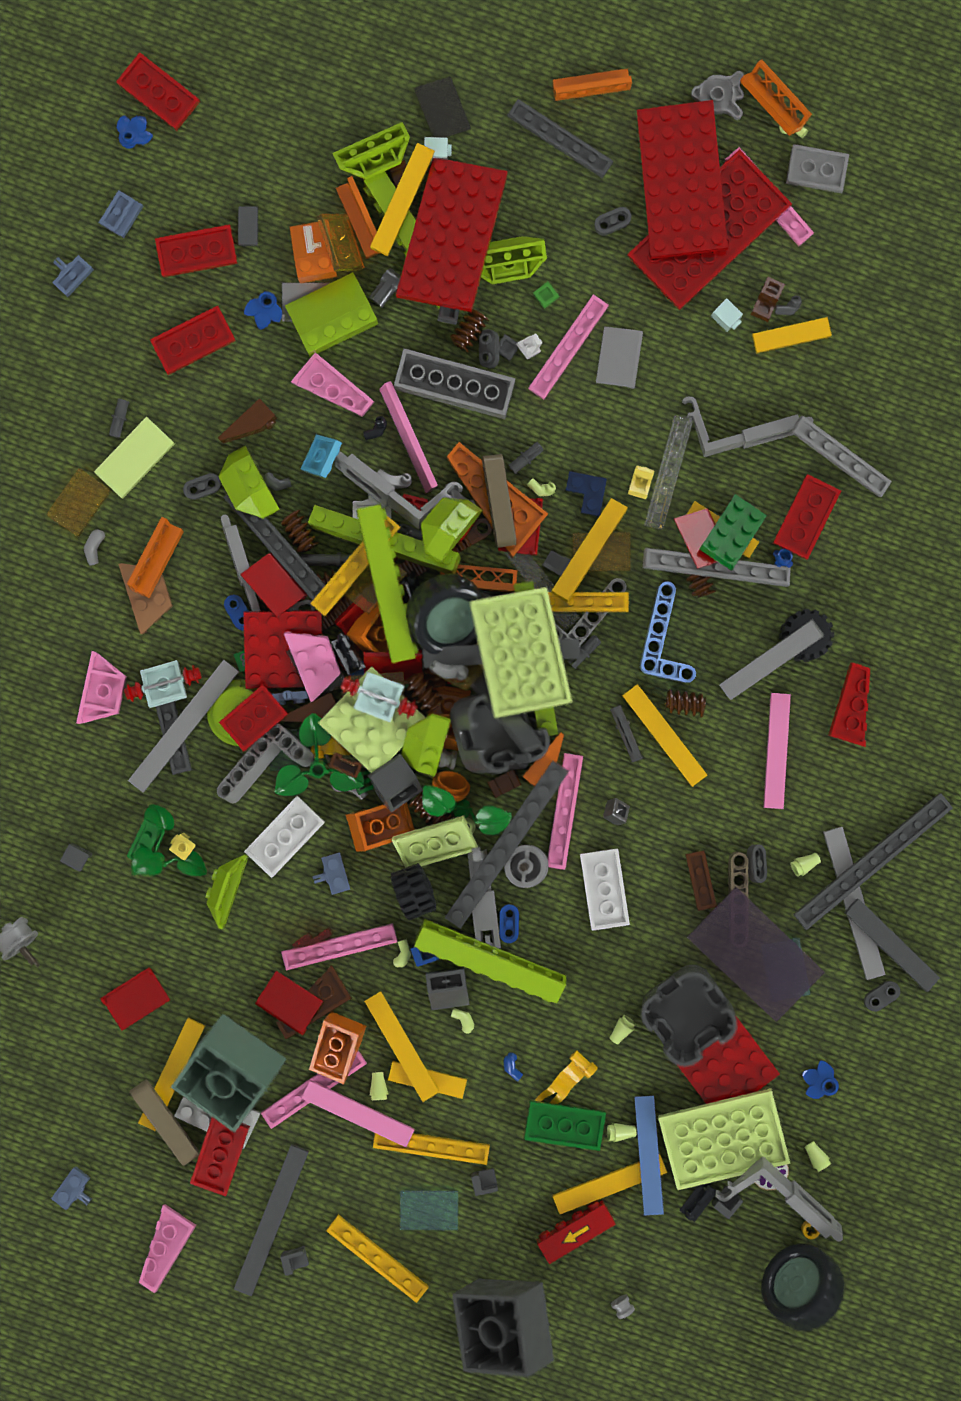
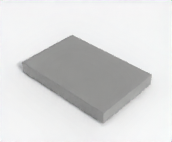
M793 144L786 184L842 193L849 154Z

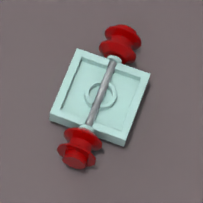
M176 660L141 670L143 685L141 686V684L135 681V685L132 687L127 684L124 692L127 700L130 699L132 702H134L135 697L142 700L145 693L148 706L152 708L187 698L183 682L191 686V682L194 680L199 683V679L202 676L199 667L195 668L194 665H192L191 670L184 667L183 674H181L179 662Z
M367 672L360 687L359 679L352 681L350 675L348 679H343L340 689H343L342 694L348 691L352 697L358 693L353 707L356 710L387 722L391 721L395 708H398L399 716L402 713L407 714V719L410 716H414L417 705H414L415 700L409 703L407 702V697H405L401 702L399 701L404 688L401 684Z

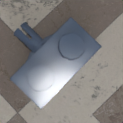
M79 255L67 265L58 257L53 263L61 271L52 283L69 297L94 269Z
M287 690L283 693L272 694L281 705H285L286 701L293 700L294 704L305 703V699H309L307 691L291 692Z
M340 852L322 857L324 870L322 874L313 876L314 883L326 881L330 886L332 895L350 890Z
M75 1166L51 1199L65 1210H68L77 1199L87 1206L92 1198L88 1197L83 1191L90 1177Z

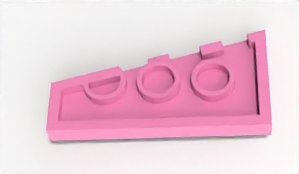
M317 353L313 354L291 381L292 384L361 417L374 404L370 397Z
M166 1204L162 1206V1213L157 1222L156 1232L151 1241L150 1251L139 1280L140 1284L153 1293H156L196 1227L194 1223Z

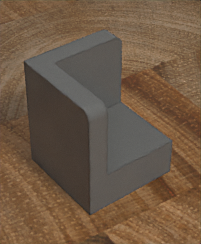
M550 551L541 567L561 577L571 560L567 557H562L554 551Z
M72 843L68 845L60 862L80 872L88 858H91L93 854Z
M493 1168L471 1173L475 1196L498 1191Z
M724 1186L720 1192L725 1194L730 1189H728V1186ZM736 1194L725 1202L715 1197L711 1203L716 1210L729 1220L743 1203V1200Z
M305 1246L284 1251L280 1256L285 1276L293 1274L294 1269L309 1265Z

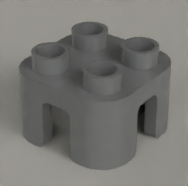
M473 694L461 698L451 708L450 722L464 766L471 772H505L509 770L508 765L530 763L539 760L546 754L549 748L547 729L545 727L532 728L527 712L519 713V715L542 742L541 747L524 753L485 705L489 703L487 694Z
M693 964L682 967L649 990L642 1001L641 1014L643 1023L650 1032L655 1031L663 1043V1051L667 1057L679 1066H691L703 1058L704 1049L717 1040L721 1045L726 1043L733 1037L737 1028L735 1011L732 1004L709 972L699 965Z

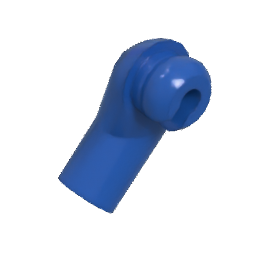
M510 1052L504 1057V1070L518 1082L523 1074L515 1068L516 1054Z

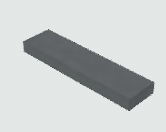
M175 701L156 706L163 736L179 717ZM185 741L169 760L173 775L192 770Z

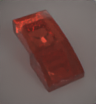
M330 927L315 937L308 932L294 942L292 946L294 948L310 946L323 941L334 932Z

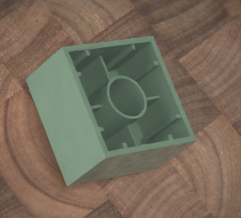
M222 1014L200 1043L171 1088L235 1133L287 1059Z

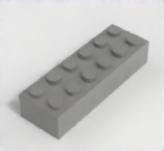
M404 349L394 389L505 419L515 385V378Z

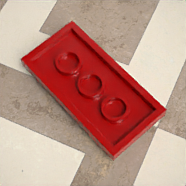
M140 52L116 81L117 85L176 131L200 103V100Z
M230 224L155 238L163 278L238 264Z
M217 305L150 339L166 373L169 375L235 342L236 339Z
M806 474L773 544L808 560L841 490Z
M212 1117L190 1184L226 1197L250 1126L241 1123L234 1133Z

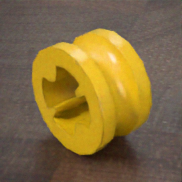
M807 1221L803 1222L801 1230L804 1236L808 1239L817 1238L820 1233L815 1229L814 1232L811 1231L808 1234L806 1228L812 1225Z

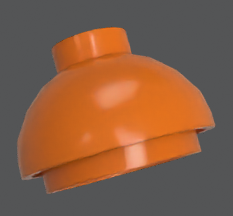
M443 771L433 777L432 786L451 793L455 798V803L465 799L470 791V784L459 773Z

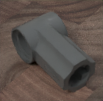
M389 268L383 274L379 285L369 296V299L382 309L391 296L397 292L401 276Z

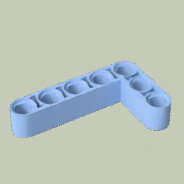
M666 581L658 586L640 661V669L648 675L688 683L696 677V671L692 666L660 659L676 593L675 585ZM663 586L671 588L669 596L662 594L661 589ZM660 604L665 605L667 608V612L664 615L659 614L657 611V607ZM654 623L662 625L663 630L661 633L653 631ZM652 641L658 644L656 652H652L648 648L649 643ZM646 660H651L654 663V668L651 671L646 670L644 667ZM666 664L670 665L673 669L670 675H666L663 672V667ZM689 669L691 677L684 679L682 677V670Z

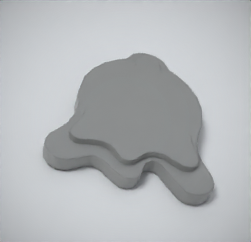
M737 71L730 76L712 75L699 86L694 87L691 96L697 102L713 100L714 114H728L733 119L739 120L743 115V111L735 101L742 100L744 97V93L740 88V80L744 74L741 71Z

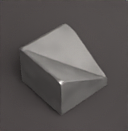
M617 798L608 800L603 818L617 826L625 824L630 806Z

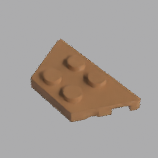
M120 563L118 565L140 634H145L164 613L173 607L163 573L150 598L133 592L127 585L136 565Z

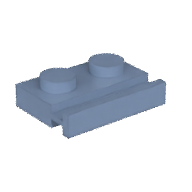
M118 190L99 224L124 239L142 210L143 205Z

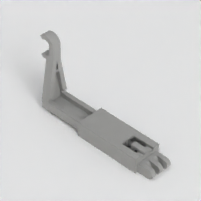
M686 397L682 400L684 404L691 403L693 405L694 412H689L687 418H693L704 457L742 446L746 449L794 435L791 433V430L799 419L797 414L742 430L741 434L708 443L709 437L696 399ZM806 417L808 420H810V421L813 423V418H812V417Z
M339 451L335 457V467L343 472L347 478L384 507H391L417 529L421 528L423 520L442 497L452 498L448 494L452 489L462 492V485L460 483L451 482L419 511L396 493L393 485L353 454L347 457Z
M222 515V528L240 585L244 586L251 611H260L254 590L240 575L249 568V564L237 526H231L229 517ZM304 600L294 604L288 610H298L300 606L307 604L311 606V610H315V607L310 604L311 600Z
M480 847L472 848V852L468 853L470 878L474 876L487 857L486 849L480 850ZM490 885L472 911L475 939L484 943L483 931L491 930L492 943H490V935H485V942L499 949L501 945L494 890H491Z
M761 1157L734 1183L728 1181V1189L730 1190L727 1193L722 1194L720 1190H716L717 1199L725 1202L763 1176L785 1196V1202L825 1238L831 1235L838 1242L843 1240L842 1225L834 1219V1216L794 1180L791 1182L765 1157Z

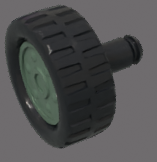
M457 574L438 575L422 583L410 597L406 609L407 623L420 647L430 654H438L443 650L442 647L476 645L478 640L470 602L485 599L481 591L468 578Z
M803 1243L788 1246L778 1252L767 1265L761 1282L762 1300L767 1310L781 1323L797 1331L814 1330L830 1321L840 1308L845 1291L844 1276L838 1264L818 1247Z

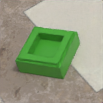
M548 281L533 292V296L544 309L560 297Z

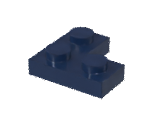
M569 471L566 491L584 495L581 509L582 514L600 516L607 478Z

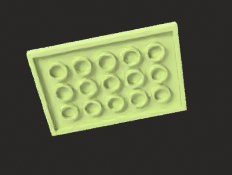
M547 587L470 602L494 718L572 702Z
M771 1088L658 1115L677 1190L740 1176L761 1157H765L774 1167L791 1164Z

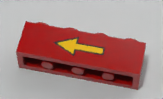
M603 1200L592 1202L585 1211H577L571 1216L570 1220L566 1222L563 1220L555 1225V1229L550 1232L546 1230L538 1236L537 1245L549 1264L616 1225Z

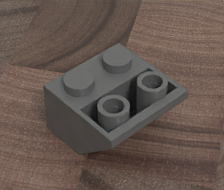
M401 754L368 775L380 801L391 812L423 791L417 777Z
M464 966L426 972L431 1010L470 1005Z

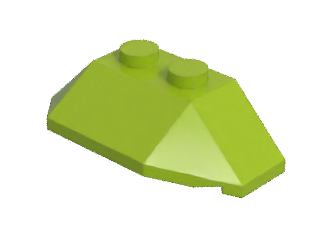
M403 122L332 154L339 169L366 180L400 165L410 136Z
M521 236L490 242L481 278L491 284L530 278L547 259L544 239Z
M243 446L230 453L219 474V479L235 509L262 519L280 510L247 447Z
M442 497L421 523L425 553L439 563H442L483 510L467 499Z
M430 714L427 718L408 727L401 755L417 773L431 777L436 776L451 721L450 718Z
M247 854L214 870L212 875L214 883L212 888H208L205 898L208 899L206 904L220 929L225 928L249 858Z

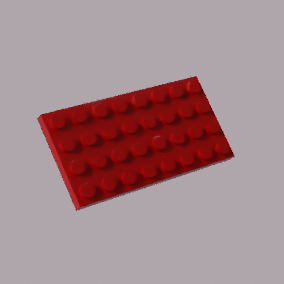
M713 100L637 110L651 259L728 250Z
M740 149L720 167L728 250L651 259L648 234L627 254L632 262L679 311L792 206V203Z
M433 158L397 288V298L472 312L508 176L507 171Z

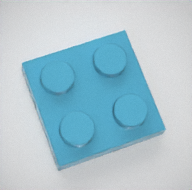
M316 434L301 470L326 478L331 471L332 464L340 451L342 443Z

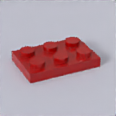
M262 685L219 723L245 752L284 719L288 713L266 686Z

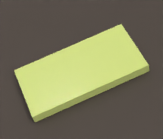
M146 417L94 473L123 499L175 443Z
M464 816L392 837V842L405 868L417 863L420 866L470 853L472 848L478 847Z

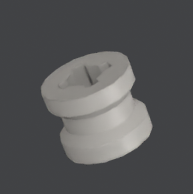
M443 748L438 767L443 768L446 766L454 770L457 751L449 752Z
M626 1294L616 1298L611 1303L612 1308L616 1309L619 1319L626 1318L635 1310L634 1306L629 1303V1297Z

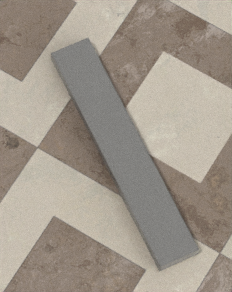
M800 416L792 428V434L876 496L882 497L892 482L806 417Z
M811 620L723 681L719 686L728 698L732 700L824 635L815 622Z

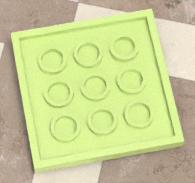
M371 666L359 679V687L362 686L367 672L382 676ZM347 692L318 724L372 773L390 761L403 747L408 727L426 717L416 709L414 716H410L407 719V714L402 713L399 716L398 708H395L391 721L387 722L354 709L358 693L351 697L350 692ZM400 695L399 701L401 702L405 697Z

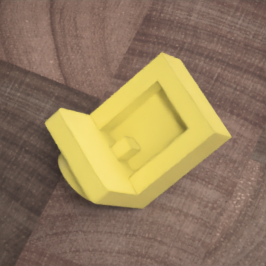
M636 466L628 494L646 499L654 470Z
M182 833L180 835L177 834L170 842L172 846L169 850L182 860H186L196 845L189 840L190 837Z

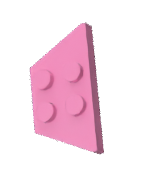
M287 631L284 633L310 702H313L341 674L340 667L328 636H312L305 633L295 634Z
M94 651L91 652L77 724L117 715L121 707L127 676Z

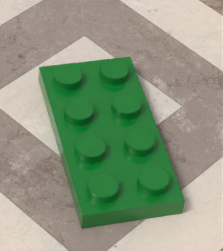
M735 494L701 545L700 550L732 571L767 515Z
M530 1100L524 1140L600 1151L606 1112Z

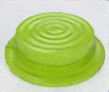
M243 679L232 680L207 712L208 723L213 733L223 742L234 746L238 745L221 726L219 721L258 689H246L245 680Z

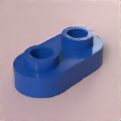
M230 595L225 599L224 607L235 627L244 631V624L240 623V619L244 617L243 611L249 610L241 597ZM232 601L237 602V606L235 608H232L230 606Z
M506 904L500 910L499 935L505 943L515 942L519 935V911L512 904ZM511 910L513 915L507 917L506 911ZM506 930H512L513 934L507 936L505 934Z

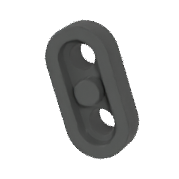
M619 207L602 214L595 220V231L605 236L625 228L631 221V213L627 208ZM623 216L625 220L619 221L618 217ZM605 223L607 228L602 229L600 225Z
M486 329L479 336V361L483 367L490 369L496 367L499 362V335L496 331Z
M206 474L186 482L183 492L187 498L197 500L218 492L221 488V481L215 474ZM210 481H215L214 487H209ZM193 487L197 488V492L195 494L191 493V489Z
M753 844L747 850L749 879L753 883H763L767 878L766 851L762 845Z
M885 981L865 995L864 1005L870 1011H879L899 997L900 987L893 981ZM893 988V994L889 995L888 990ZM873 999L878 1000L876 1005H872Z

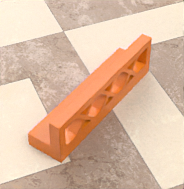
M763 60L758 61L752 72L743 75L740 82L789 136L801 131L811 117L812 113ZM760 68L765 72V79H762L757 74ZM774 82L777 85L778 93L772 90L771 83ZM783 96L789 98L790 106H786ZM796 110H799L804 115L801 121L796 116Z
M627 68L554 79L552 83L555 101L630 90L632 79Z
M353 176L347 178L348 183L337 187L336 191L365 257L368 259L380 254L370 249L377 231Z
M161 517L127 582V585L133 592L150 598L184 532L181 528L171 525L164 517Z
M458 565L457 569H464L461 572L456 570L458 575L462 576L466 570H472L476 574V577L470 581L479 590L515 592L514 583L517 581V570ZM485 572H491L496 578L493 581H484L480 576ZM505 573L513 574V582L503 583L500 577Z

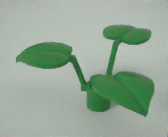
M312 713L307 716L299 731L300 741L304 746L311 747L314 745L315 760L310 765V771L301 772L300 768L296 765L282 767L277 774L275 794L293 796L302 793L309 784L307 777L304 776L305 774L312 775L314 778H321L325 773L332 772L330 783L338 791H350L364 786L361 770L356 778H352L332 768L326 769L325 763L319 760L318 745L327 744L331 739V735L318 724L322 718L317 714Z
M424 785L422 804L424 810L430 815L442 816L446 811L450 813L454 810L456 818L464 816L466 819L470 813L474 822L480 824V831L487 835L500 833L508 826L511 820V812L504 811L496 806L480 808L476 818L468 800L463 799L455 803L454 796L448 791L430 785Z
M154 804L149 805L144 813V819L147 815H150L164 824L154 851L147 847H140L135 851L132 858V875L155 876L161 873L163 867L178 861L177 868L181 872L191 876H205L207 869L203 859L197 852L192 851L186 860L176 856L168 861H165V856L162 853L157 852L165 830L170 831L174 828V819L165 808Z

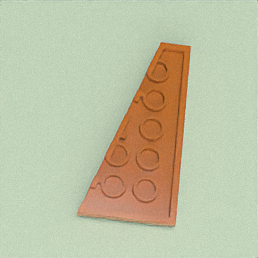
M458 442L448 454L447 460L477 506L483 510V515L492 527L482 460ZM507 481L516 534V545L506 546L505 548L511 558H513L547 517L548 513Z

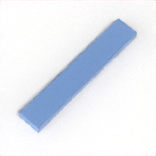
M654 1095L636 1096L635 1110L644 1216L664 1214Z

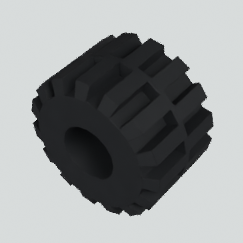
M804 609L791 615L780 628L782 633L779 634V640H784L811 620L815 622L824 635L795 655L793 660L809 662L828 652L827 649L833 644L831 639L834 637V632H831L830 628L833 625L831 622L827 623L826 619L828 617L825 614L821 616L818 610L810 611V609Z
M419 863L391 873V883L404 916L408 920L436 910V901L431 883Z

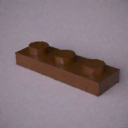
M701 850L685 854L697 910L701 911L717 907L705 851Z

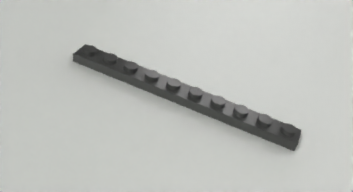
M555 761L551 762L445 916L447 920L461 929L569 773L568 770Z
M938 793L793 914L805 930L809 929L952 810L953 807L942 793Z

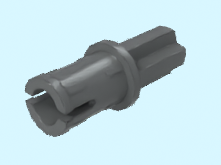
M118 398L115 413L111 416L113 420L109 435L117 438L121 436L124 421H127L125 417L130 403L127 400Z
M536 442L524 453L521 452V455L513 462L508 464L509 468L514 474H517V472L527 464L530 465L531 461L543 452V447Z
M593 635L580 647V658L568 659L567 661L576 669L601 644L600 639Z

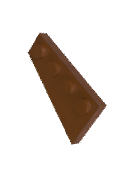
M333 965L308 990V992L323 1001L309 1025L352 999ZM278 1020L276 1022L285 1039L298 1033Z

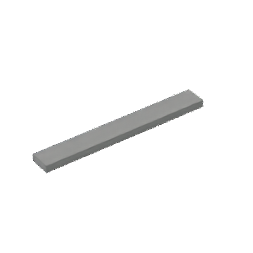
M651 548L644 549L643 568L784 587L790 586L791 567H777L772 564L739 560L732 571L719 562L697 569L689 553Z
M225 660L221 662L128 782L141 792H145L219 696L239 673L238 670Z
M843 827L823 832L836 878L853 865ZM860 886L843 899L846 910L856 899H860L865 904ZM848 917L866 980L886 975L877 944Z

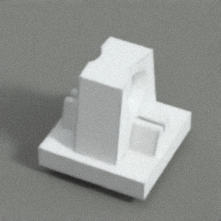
M534 334L519 341L516 345L528 360L541 352L539 347L543 342L538 338L537 334Z

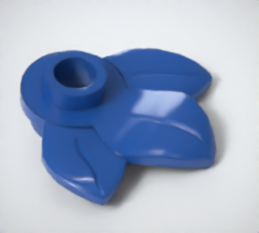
M126 116L119 118L117 130L120 133L119 142L123 147L130 149L136 144H147L152 139L153 135L145 131L147 121L144 116H136L131 120Z
M263 292L257 299H252L247 303L244 315L255 316L256 325L261 330L266 328L271 320L279 323L282 319V310L277 305V299L273 293ZM266 299L271 300V303L269 305L264 304V301Z
M820 1060L817 1070L808 1069L803 1071V1078L809 1085L805 1093L807 1096L819 1099L824 1095H834L838 1091L839 1084L834 1078V1070L827 1062ZM831 1082V1088L827 1089L825 1087L826 1083Z

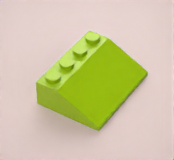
M353 272L285 305L310 357L314 353L318 354L378 325L377 318Z

